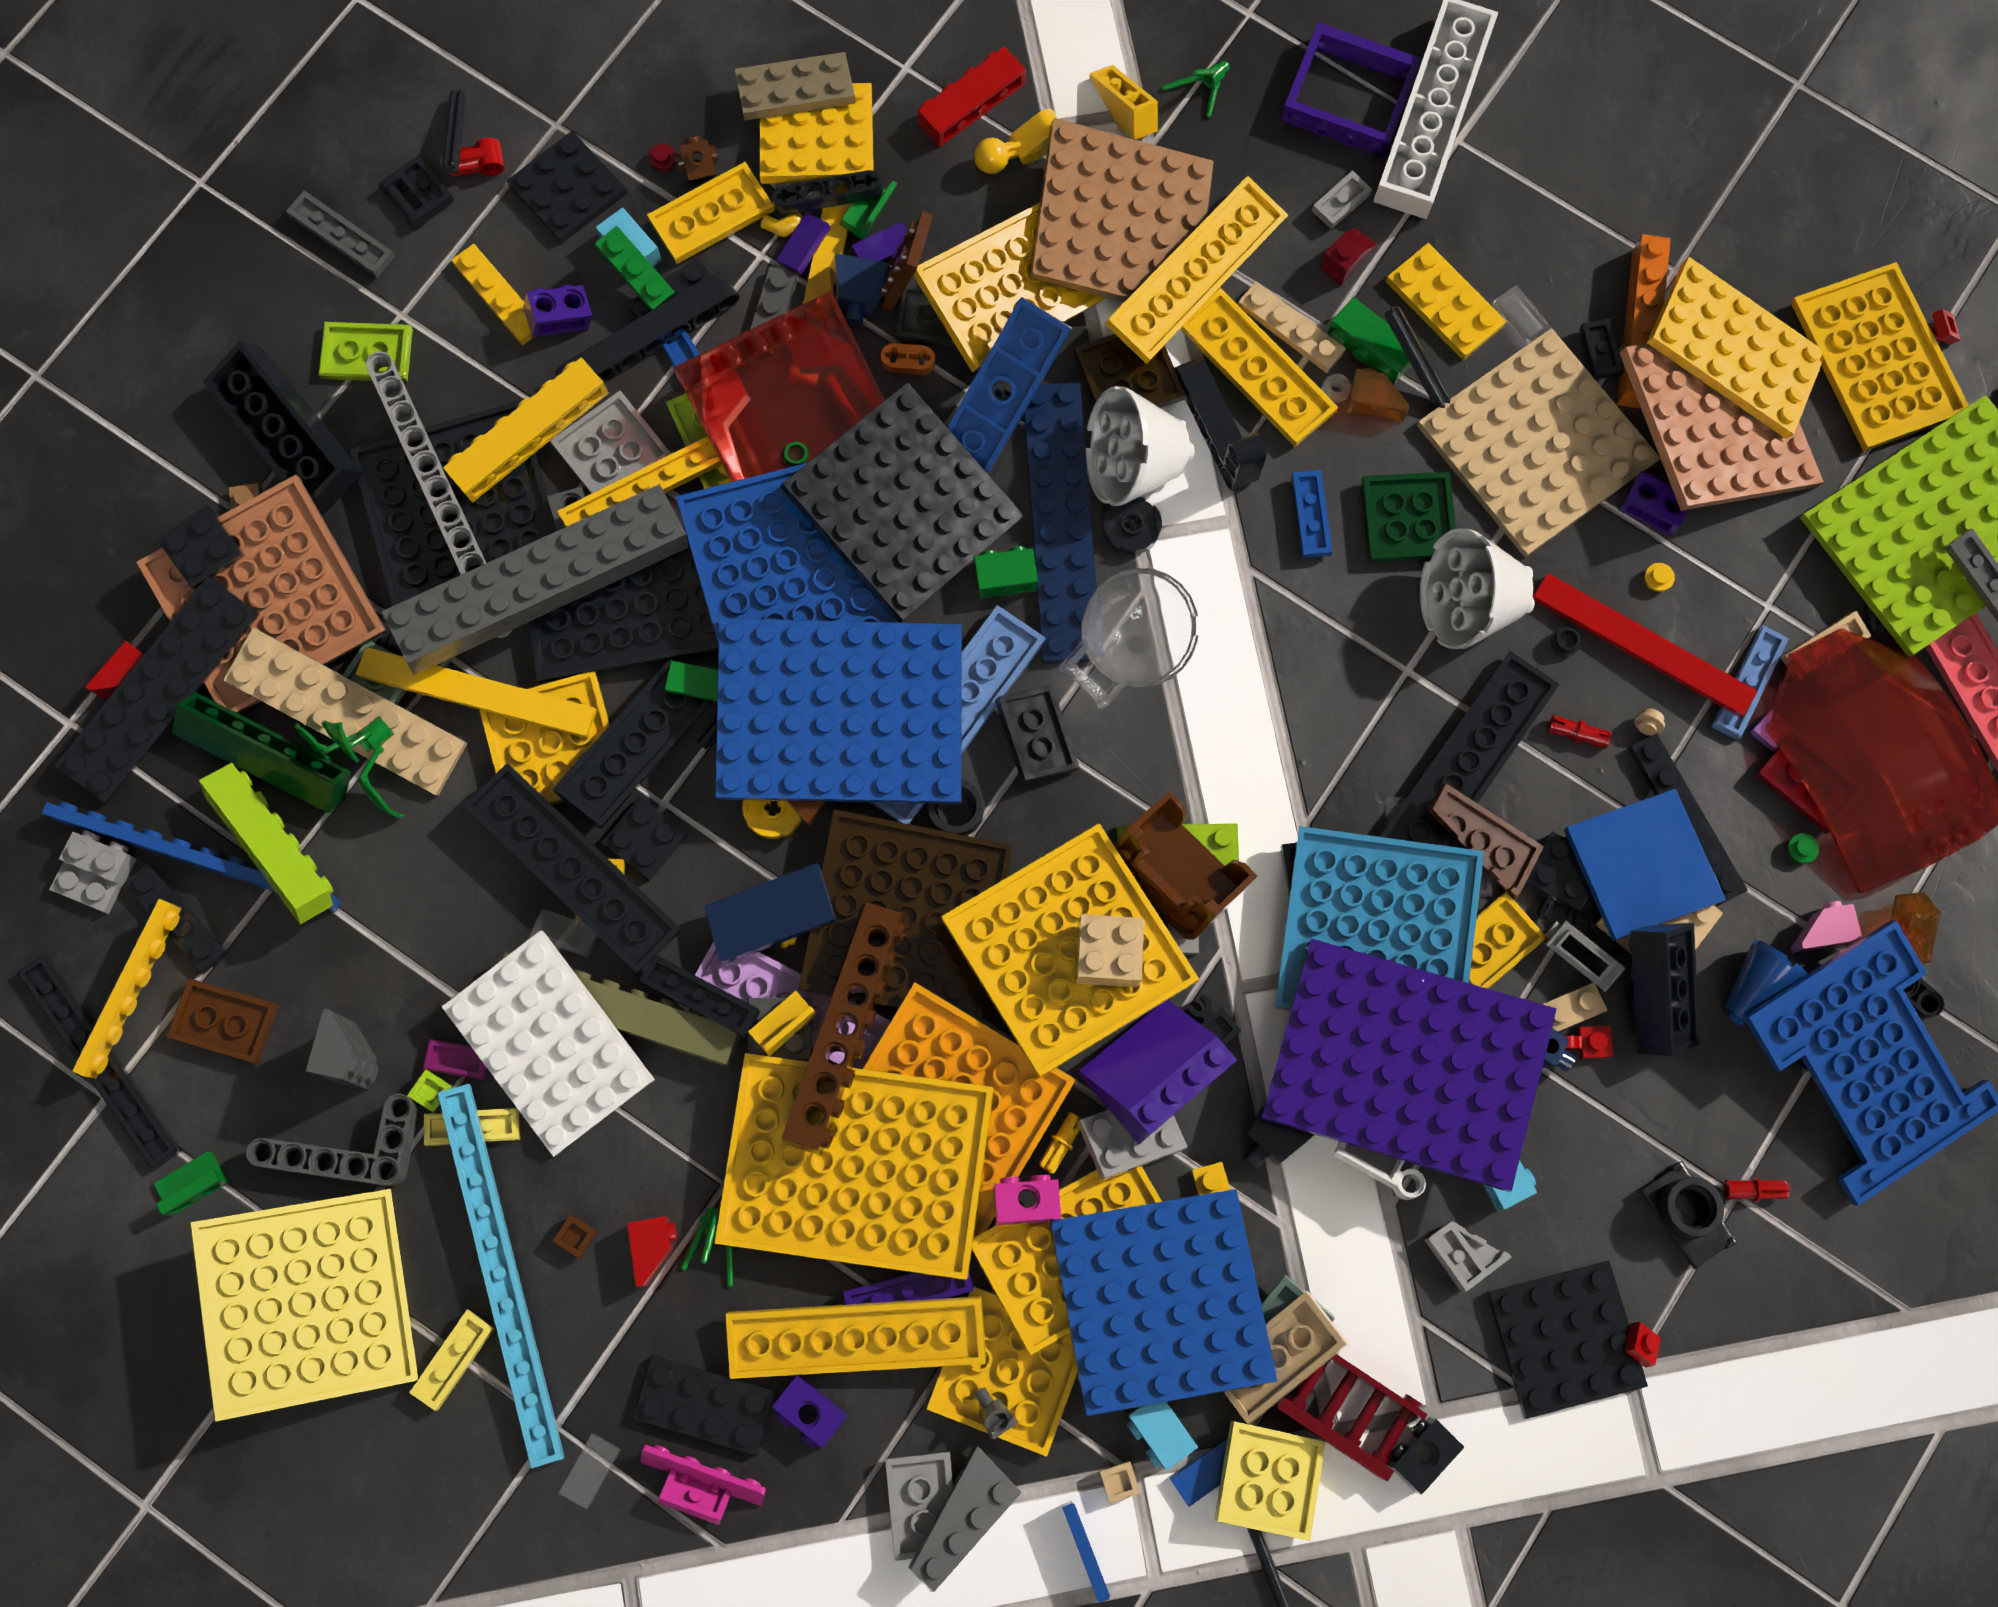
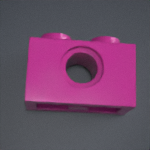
M1050 1175L1031 1176V1181L1019 1182V1177L1000 1178V1184H994L993 1197L996 1226L1051 1222L1061 1219L1058 1180H1050ZM1023 1191L1032 1193L1035 1197L1034 1206L1030 1208L1021 1206L1018 1202L1019 1193Z

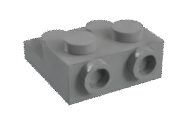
M86 830L83 831L82 835L72 832L59 857L63 864L49 890L109 914L137 859L127 854L129 848L111 841L110 845L107 846L99 843L102 837Z

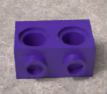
M563 285L559 288L548 290L538 288L526 293L523 309L532 337L588 330L592 313L583 285ZM566 305L573 306L575 309L569 308ZM538 309H544V310H546L547 312H542V311H540V310H538Z
M1642 471L1633 480L1618 509L1669 536L1679 528L1688 511L1680 510L1671 485L1661 481L1658 476L1652 473H1644ZM1639 491L1645 492L1649 499L1643 498ZM1665 504L1673 506L1675 512L1668 510Z

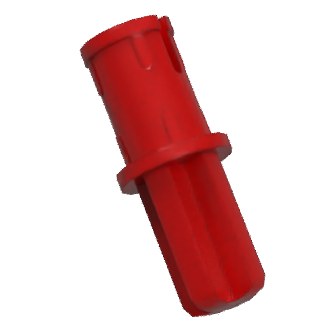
M1753 1177L1751 1180H1726L1723 1183V1193L1726 1200L1752 1199L1754 1202H1760L1761 1199H1787L1790 1187L1785 1180H1759L1758 1177Z

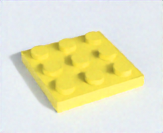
M1230 1421L1214 1521L1311 1541L1326 1441Z

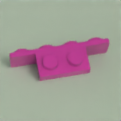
M644 1445L642 1449L641 1463L669 1473L659 1497V1504L720 1525L731 1496L762 1506L766 1488L762 1487L756 1480L750 1478L739 1479L731 1476L723 1468L714 1467L712 1469L703 1466L693 1457L683 1456L681 1458L670 1454L668 1449L659 1445H653L652 1447Z

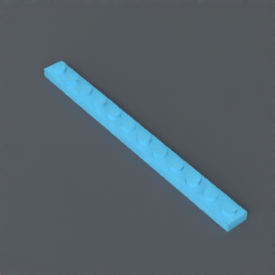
M470 1084L438 1092V1097L532 1469L561 1460L565 1456Z

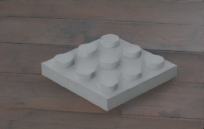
M621 391L615 393L550 440L551 445L590 494L672 454Z

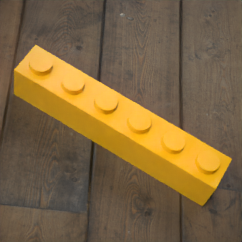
M582 357L576 362L573 361L567 364L560 375L553 380L546 381L540 387V391L531 398L522 400L515 411L497 420L494 427L485 435L477 436L471 442V446L462 453L452 456L443 469L473 503L608 395L609 392L604 382Z

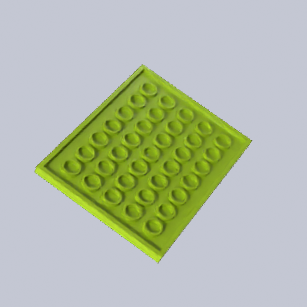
M1986 395L1800 517L1909 658L1986 607L1944 548V546L1963 532L1972 528L1998 563V409Z

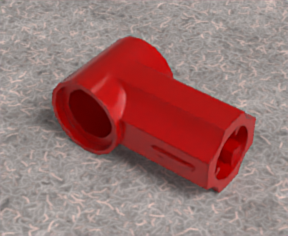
M491 137L482 138L475 143V146L461 148L459 170L456 174L450 173V177L478 172L485 176L501 174L504 171V162L500 141Z

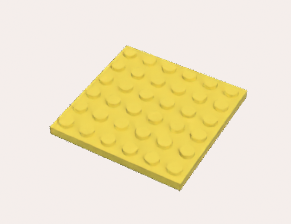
M391 1189L190 1223L215 1422L418 1381Z

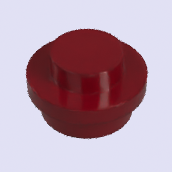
M663 143L653 146L648 153L649 164L659 172L671 170L676 163L675 150L670 145Z

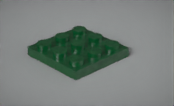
M1450 472L1362 477L1361 484L1369 562L1429 560L1436 550L1433 548V545L1445 533L1456 529Z

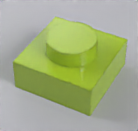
M426 1069L407 1096L434 1113L440 1105L438 1092L451 1089L452 1086Z

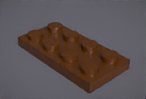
M922 211L917 221L912 219L908 231H905L901 243H898L894 255L892 254L889 261V274L883 285L881 293L883 300L880 308L892 311L917 270L933 215Z

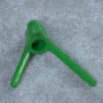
M1222 61L1219 64L1212 65L1209 69L1194 70V76L1163 85L1162 90L1166 91L1199 80L1203 81L1206 86L1211 88L1206 118H1210L1217 91L1221 84L1220 81L1225 77V73L1230 69V66L1226 61Z

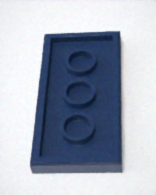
M817 863L704 906L719 961L723 965L837 922L820 865Z

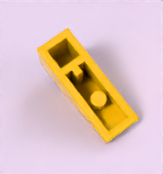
M1114 65L1089 73L1091 82L1121 130L1135 140L1145 138L1147 135L1158 131V101Z

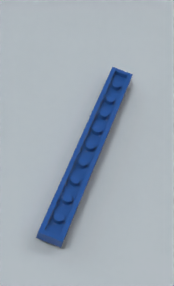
M62 801L59 802L58 806L46 802L42 811L43 815L54 821L275 892L258 868L255 870L247 867L248 862L230 856L227 861L218 858L220 853L205 847H201L199 852L190 849L191 844L183 840L173 838L172 842L162 840V834L149 829H144V832L140 833L134 831L135 826L121 820H116L115 824L105 821L106 816L88 810L85 815L77 812L78 807ZM331 893L333 906L328 909L336 912L341 900Z

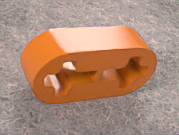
M891 343L882 349L881 363L883 368L891 373L927 375L935 367V354L928 346ZM893 353H896L898 357L896 363L890 362ZM920 356H926L927 361H925L924 365H919L918 360Z

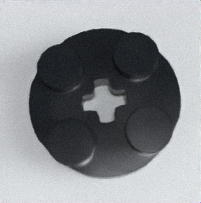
M1140 496L1124 505L1109 507L1104 515L1103 532L1114 551L1126 554H1139L1155 546L1161 533L1162 518L1154 504L1152 506L1149 502L1145 501V498ZM1129 519H1134V522L1140 523L1141 527H1137L1136 531H1130L1125 525L1128 524Z

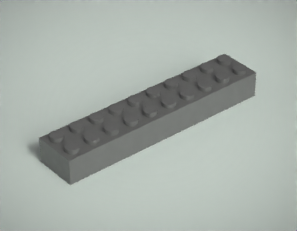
M659 484L381 612L413 675H416L689 548L687 534Z

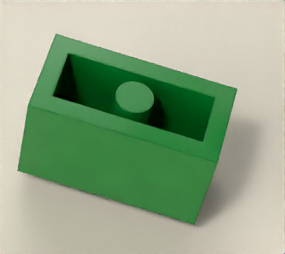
M1023 546L1009 549L1007 552L997 553L995 550H987L974 556L979 599L1037 591L1038 577L1033 548L1026 549Z

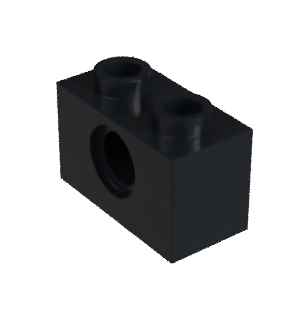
M1430 1417L1427 1421L1421 1419L1412 1428L1411 1433L1413 1436L1406 1444L1401 1442L1391 1451L1389 1456L1392 1459L1387 1464L1415 1493L1420 1495L1429 1488L1465 1448L1436 1418ZM1426 1444L1430 1449V1457L1426 1462L1421 1463L1417 1459L1416 1451L1419 1446Z

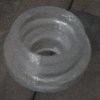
M1333 374L1324 380L1322 391L1333 402H1342L1348 398L1351 392V384L1344 375ZM1337 386L1341 392H1334L1331 387Z

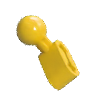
M1045 109L1034 115L1011 134L1010 142L1004 143L994 137L985 138L980 141L974 150L976 166L987 174H997L1006 167L1009 159L1019 157L1023 165L1032 164L1047 154L1051 122L1054 118H1057L1052 109Z

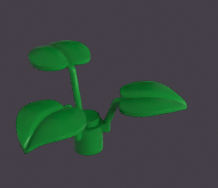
M377 716L368 725L348 737L344 733L342 722L331 723L326 720L322 721L324 729L335 742L330 746L318 743L308 732L305 724L301 722L294 724L296 730L315 753L330 761L332 759L327 753L339 747L357 763L360 760L351 748L360 744L367 752L373 749L374 753L362 771L358 782L368 798L379 809L397 818L405 816L391 810L371 786L368 779L370 769L379 754L384 751L381 745L394 735L380 717Z

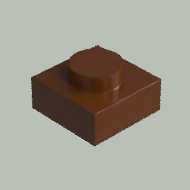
M570 1214L553 1242L581 1259L599 1231Z

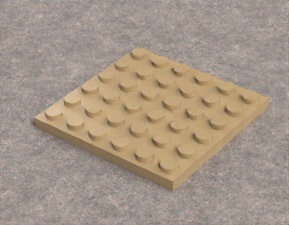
M1552 328L1452 397L1450 404L1445 403V408L1438 407L1422 418L1416 425L1525 558L1634 480L1640 471L1645 472L1661 459Z

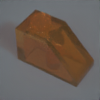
M1356 369L1351 381L1347 412L1404 422L1410 405L1389 378L1374 369Z
M1925 892L1895 895L1890 921L1897 920L1921 963H1931L1941 912Z

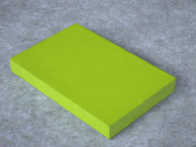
M324 322L319 377L332 380L372 381L366 362L371 354L380 351L390 355L403 382H408L413 333L411 325ZM388 367L380 368L377 373L386 371Z

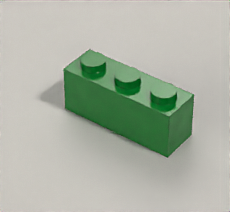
M1355 297L1332 319L1327 333L1342 346L1350 350L1359 362L1366 363L1374 369L1376 375L1382 380H1388L1394 385L1411 366L1390 325Z

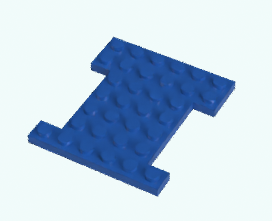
M1897 920L1885 923L1743 1016L1775 1071L1783 1070L1800 1058L1803 1060L1861 1162L1837 1177L1851 1204L1857 1206L1998 1112V1095L1989 1080H1981L1962 1092L1904 992L1905 988L1927 975V972Z

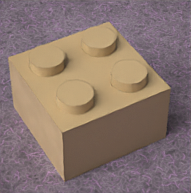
M1081 914L1078 921L1075 983L1138 988L1142 981L1144 918Z

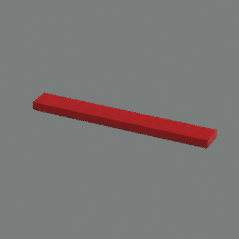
M1547 573L1533 596L1536 603L1740 718L1744 716L1758 692Z

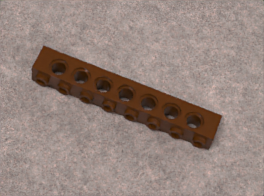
M868 902L864 906L782 1136V1140L786 1145L822 1156L824 1148L829 1149L834 1137V1130H831L835 1118L839 1119L843 1112L845 1100H842L845 1087L850 1089L855 1077V1070H852L856 1058L860 1059L862 1057L866 1041L862 1040L866 1028H872L876 1016V1011L873 1010L876 999L881 1000L884 995L886 982L883 979L886 970L891 971L896 960V953L893 950L896 942H902L905 935L906 924H903L904 921L900 912ZM875 936L886 938L882 946L874 947L870 945L871 939ZM871 964L876 967L874 973L869 976H863L859 973L864 965ZM861 993L866 997L860 1005H852L849 1003L852 995ZM846 1022L855 1024V1029L852 1033L848 1035L839 1033V1028L842 1024ZM832 1053H844L845 1057L841 1063L834 1065L828 1062L829 1056ZM825 1081L834 1083V1088L829 1094L823 1095L818 1093V1087L821 1083ZM814 1111L822 1112L824 1116L819 1124L811 1125L807 1123L810 1113Z

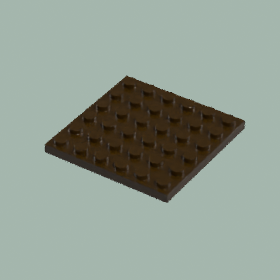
M834 809L822 874L837 922L809 932L798 990L833 996L864 906L868 902L902 913L903 924H906L902 942L897 941L893 950L896 953L894 966L891 971L886 970L883 979L886 982L884 995L881 1000L876 999L875 1005L899 1009L914 982L982 1022L987 993L941 920V916L1006 879L1013 845ZM875 936L871 939L870 945L874 947L882 946L886 938ZM871 964L864 965L859 973L863 976H869L874 973L876 967ZM856 993L851 996L850 1000L864 1002L866 996Z

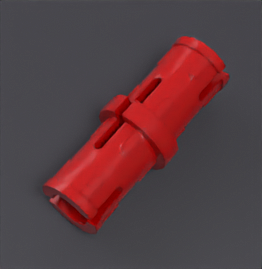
M1555 714L1552 715L1548 724L1550 727L1547 728V733L1570 738L1573 743L1579 744L1584 742L1605 750L1611 739L1608 737L1612 735V732L1609 730L1606 731L1586 725V721L1579 720L1576 722Z

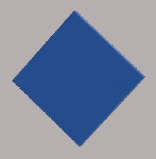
M1676 789L1564 829L1613 942L1630 936L1632 930L1644 926L1661 925L1726 900Z

